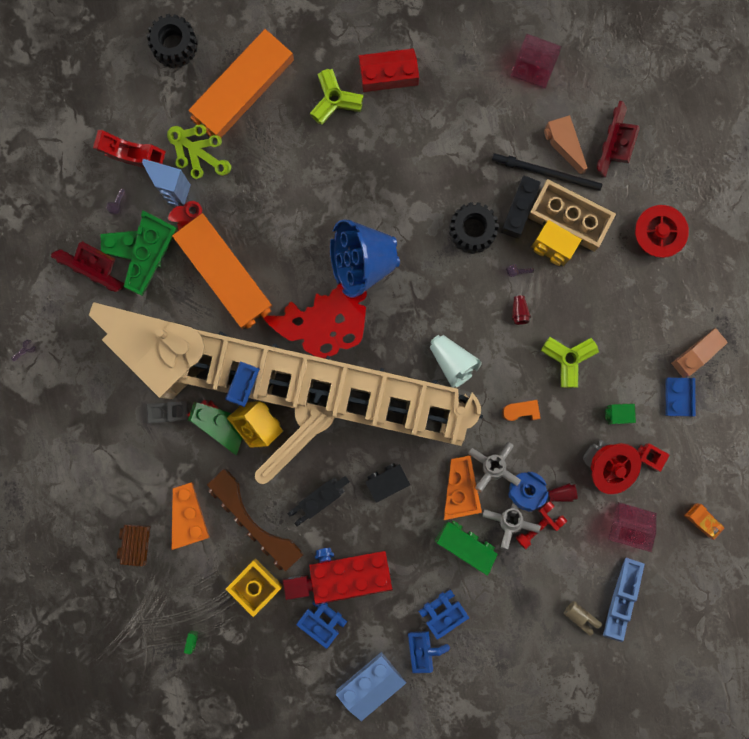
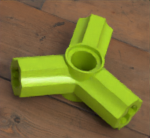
M326 69L317 74L325 96L310 112V116L318 124L323 125L333 112L339 108L361 112L364 95L341 91L333 69ZM338 96L339 99L337 101H331L330 97Z
M549 337L543 345L541 352L561 364V388H578V364L599 353V350L592 338L569 349ZM567 354L573 356L574 362L572 364L567 363L565 359Z

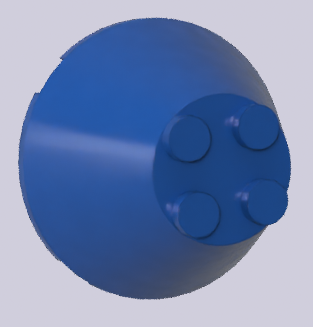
M347 219L338 221L334 226L333 232L336 231L334 239L330 240L331 264L337 284H342L345 289L342 292L346 296H360L394 271L395 267H399L400 259L397 256L396 249L397 240L394 236L391 237L386 233Z

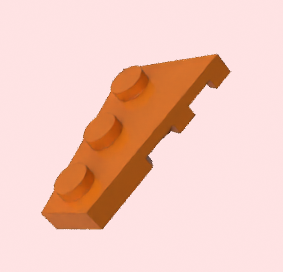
M193 482L173 488L172 550L210 538Z

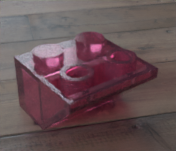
M526 34L511 76L546 89L562 46Z
M618 502L608 540L652 552L656 537V513Z

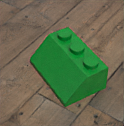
M454 520L451 523L446 521L435 542L488 576L498 555L494 551L495 547L488 542L482 544L477 541L479 538L471 531L465 533L461 530L463 526Z

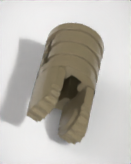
M576 601L571 602L564 611V615L589 636H592L594 631L586 624L587 621L596 628L602 626L599 620L577 604Z

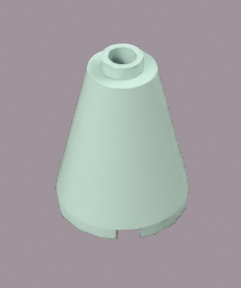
M437 335L430 342L432 344L430 349L452 388L455 386L457 388L472 377L471 373L473 370L478 371L482 365L478 358L444 335Z

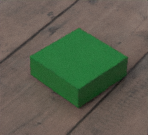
M191 630L188 633L184 653L192 654L195 651L199 634L197 631Z

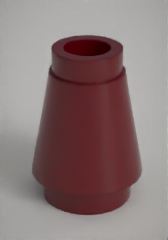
M515 296L512 320H514L516 325L528 324L531 315L525 296Z
M568 483L548 490L551 502H574L573 500L578 499L575 484L570 485Z

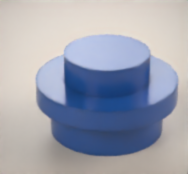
M331 548L316 550L315 560H319L320 563L331 561V558L334 557Z

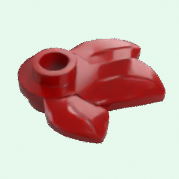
M189 201L184 206L173 208L169 213L168 220L178 222L177 228L179 231L202 214V207L196 201ZM190 207L196 209L195 214L189 212Z

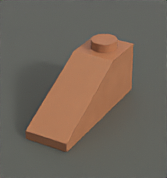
M570 115L548 122L545 127L546 129H544L546 139L550 140L554 149L580 175L584 174L588 167Z
M714 328L671 364L683 378L689 377L728 342Z

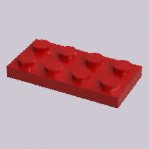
M386 551L309 565L316 605L393 591Z

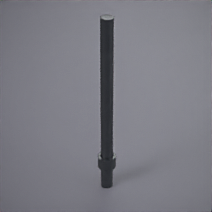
M494 153L492 161L506 164L510 168H521L601 191L603 185L602 183L517 160L514 156L509 155L507 157Z

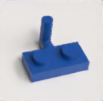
M429 631L408 633L412 672H433L432 656H440L448 652L450 646L444 644L438 648H431Z

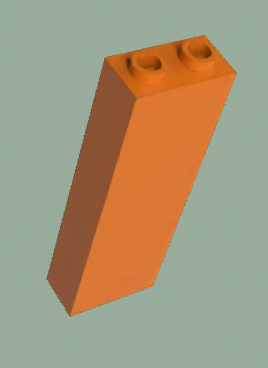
M264 29L188 110L191 115L190 119L196 125H204L207 130L206 134L209 137L218 135L222 138L294 61L293 53L269 31Z
M203 213L172 235L242 329L245 327L246 329L251 328L256 324L255 320L260 316L264 318L272 312L270 310L273 307Z

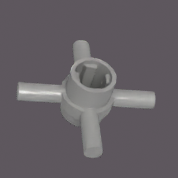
M507 442L499 455H491L489 457L484 456L474 448L469 451L468 454L483 464V471L485 473L475 487L477 491L482 492L490 480H498L501 477H504L516 486L519 485L521 479L506 470L505 458L513 449V444ZM491 464H495L496 466L500 467V469L494 468V471H492L490 469Z
M513 502L511 509L506 510L502 514L484 509L482 516L500 522L501 528L505 531L500 547L503 550H508L512 533L518 532L521 528L539 533L541 528L540 525L523 521L519 507ZM510 517H514L513 521L516 525L508 524L506 521H509Z

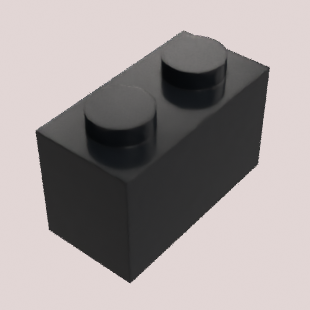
M393 463L385 467V472L381 474L375 472L367 476L368 481H366V484L376 503L410 486L400 464L396 466Z

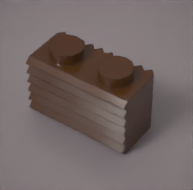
M125 524L124 528L120 529L119 539L122 540V546L118 548L117 559H120L121 565L145 566L147 564L150 526Z

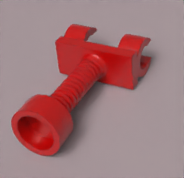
M547 501L537 510L543 517V520L537 524L541 526L540 531L547 525H550L554 531H557L567 522L562 515L554 522L547 515L555 507L551 501ZM528 531L527 534L520 533L516 540L526 550L531 545V539L538 533Z

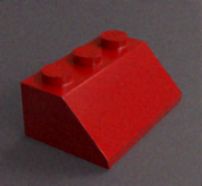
M414 48L358 55L363 92L419 85L418 63Z

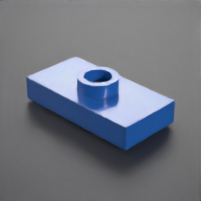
M240 361L225 400L245 407L260 369Z

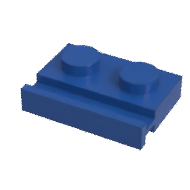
M666 378V416H696L695 378Z

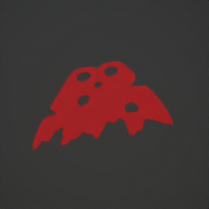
M340 283L336 289L331 291L329 296H321L316 293L314 306L307 307L306 311H300L293 302H290L285 307L284 316L267 315L264 317V320L277 333L290 341L304 339L302 346L306 352L315 357L326 359L327 356L337 354L340 348L350 349L361 342L364 332L366 307L358 303L365 300L367 291L358 297H348L342 292L344 288ZM342 314L345 321L336 323V316ZM300 317L304 321L301 325L297 326L292 322L293 319ZM336 332V335L331 337L330 333ZM347 334L355 335V340L351 343H345L343 337ZM324 344L332 345V350L327 353L321 352L320 348Z

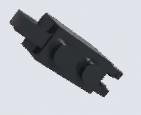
M344 476L339 481L335 478L329 480L299 502V505L287 514L289 517L293 516L302 508L306 515L300 517L294 523L296 526H299L342 496L341 494L345 492L343 487L350 482L349 479Z

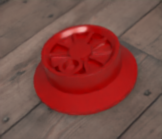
M656 205L648 208L640 215L635 226V236L638 244L646 253L654 257L666 258L677 254L683 249L688 240L689 228L685 217L677 209L667 205Z
M624 443L607 445L599 449L591 462L594 485L605 494H618L628 489L636 481L641 470V457L638 451L631 445Z

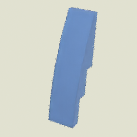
M625 558L603 632L604 637L619 642L624 641L627 623L631 619L634 602L637 601L644 563Z

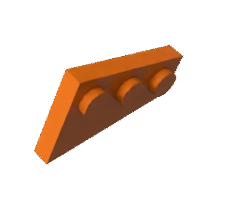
M470 455L451 459L444 520L482 513L478 491L475 489L476 481Z

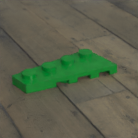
M142 210V218L137 231L138 235L133 247V255L124 284L125 288L141 296L146 291L173 239L172 235L178 230V228Z

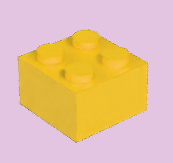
M548 220L531 247L536 254L549 257L553 264L564 266L571 259L582 239Z
M261 401L248 402L245 407L240 405L227 418L250 448L269 446L283 432L280 422L269 413L267 405Z
M255 559L226 590L254 617L277 594L283 585Z

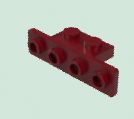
M619 101L618 106L614 109V119L608 127L607 142H604L602 147V158L597 163V170L601 177L606 178L611 161L630 162L640 128L638 125L623 123L627 111L623 101Z
M83 241L78 244L75 256L61 249L51 254V257L57 263L67 265L74 272L89 277L91 281L106 286L110 291L118 292L124 288L125 283L110 276L116 259Z

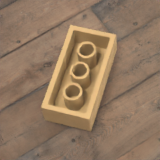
M547 179L528 218L543 226L548 220L581 238L582 240L579 244L595 252L600 247L616 213Z

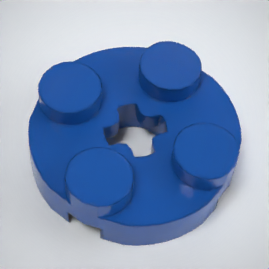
M520 473L516 476L521 479L519 485L516 486L510 483L508 496L522 510L532 512L540 508L547 501V484L537 473ZM530 487L533 495H527L525 488Z

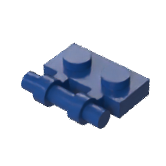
M451 589L446 593L442 592L438 595L437 599L431 603H426L425 607L419 610L422 618L427 614H430L432 617L426 624L437 640L469 619L459 601L452 605L449 602V599L455 596ZM444 604L446 609L436 614L434 610Z
M314 600L312 604L318 609L314 613L308 608L296 625L327 649L339 634L333 627L337 623L343 628L347 621L341 617L342 614L338 611L336 613L328 607V603L316 605ZM324 613L331 618V621L327 623L319 616Z

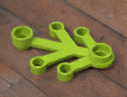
M196 125L194 128L183 130L180 126H173L168 130L167 138L171 144L175 145L177 153L175 163L178 168L188 166V159L185 157L183 149L184 145L188 148L193 168L191 170L192 178L199 179L204 174L200 167L198 156L215 167V172L218 175L223 176L230 173L231 164L227 160L219 161L202 149L209 146H220L222 143L220 136L213 135L209 139L192 142L186 137L193 135L204 136L207 131L204 125ZM199 127L202 128V133H201V134L198 133V128H199ZM175 132L178 134L177 139L174 138ZM214 138L218 141L216 145L213 143ZM181 159L184 161L183 166L180 164ZM220 165H223V167H224V170H223V171H220V169H219V166H220ZM195 170L199 171V176L195 175Z

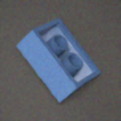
M143 159L142 163L154 186L160 192L159 194L167 201V204L175 207L178 205L184 206L191 184L181 169Z
M381 652L336 690V696L348 711L362 721L404 686L406 681Z

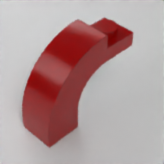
M103 130L97 131L93 149L104 153V156L145 168L142 163L143 159L163 164L166 151L152 144L129 142Z

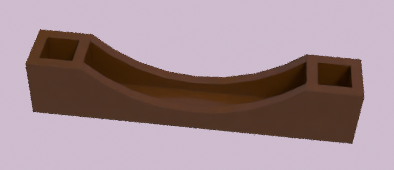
M223 469L207 484L210 488L208 492L215 499L218 497L223 502L221 506L226 512L229 513L231 511L235 515V522L240 527L245 526L249 531L247 532L248 536L254 542L257 540L262 545L260 549L267 556L270 554L275 559L273 563L279 570L284 569L287 571L304 555L291 539L271 535L252 520L243 505L240 484L227 469Z

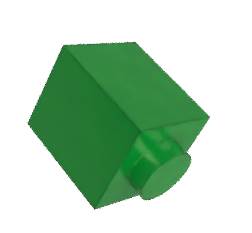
M612 404L607 406L608 409H605V419L608 421V425L636 423L635 404Z

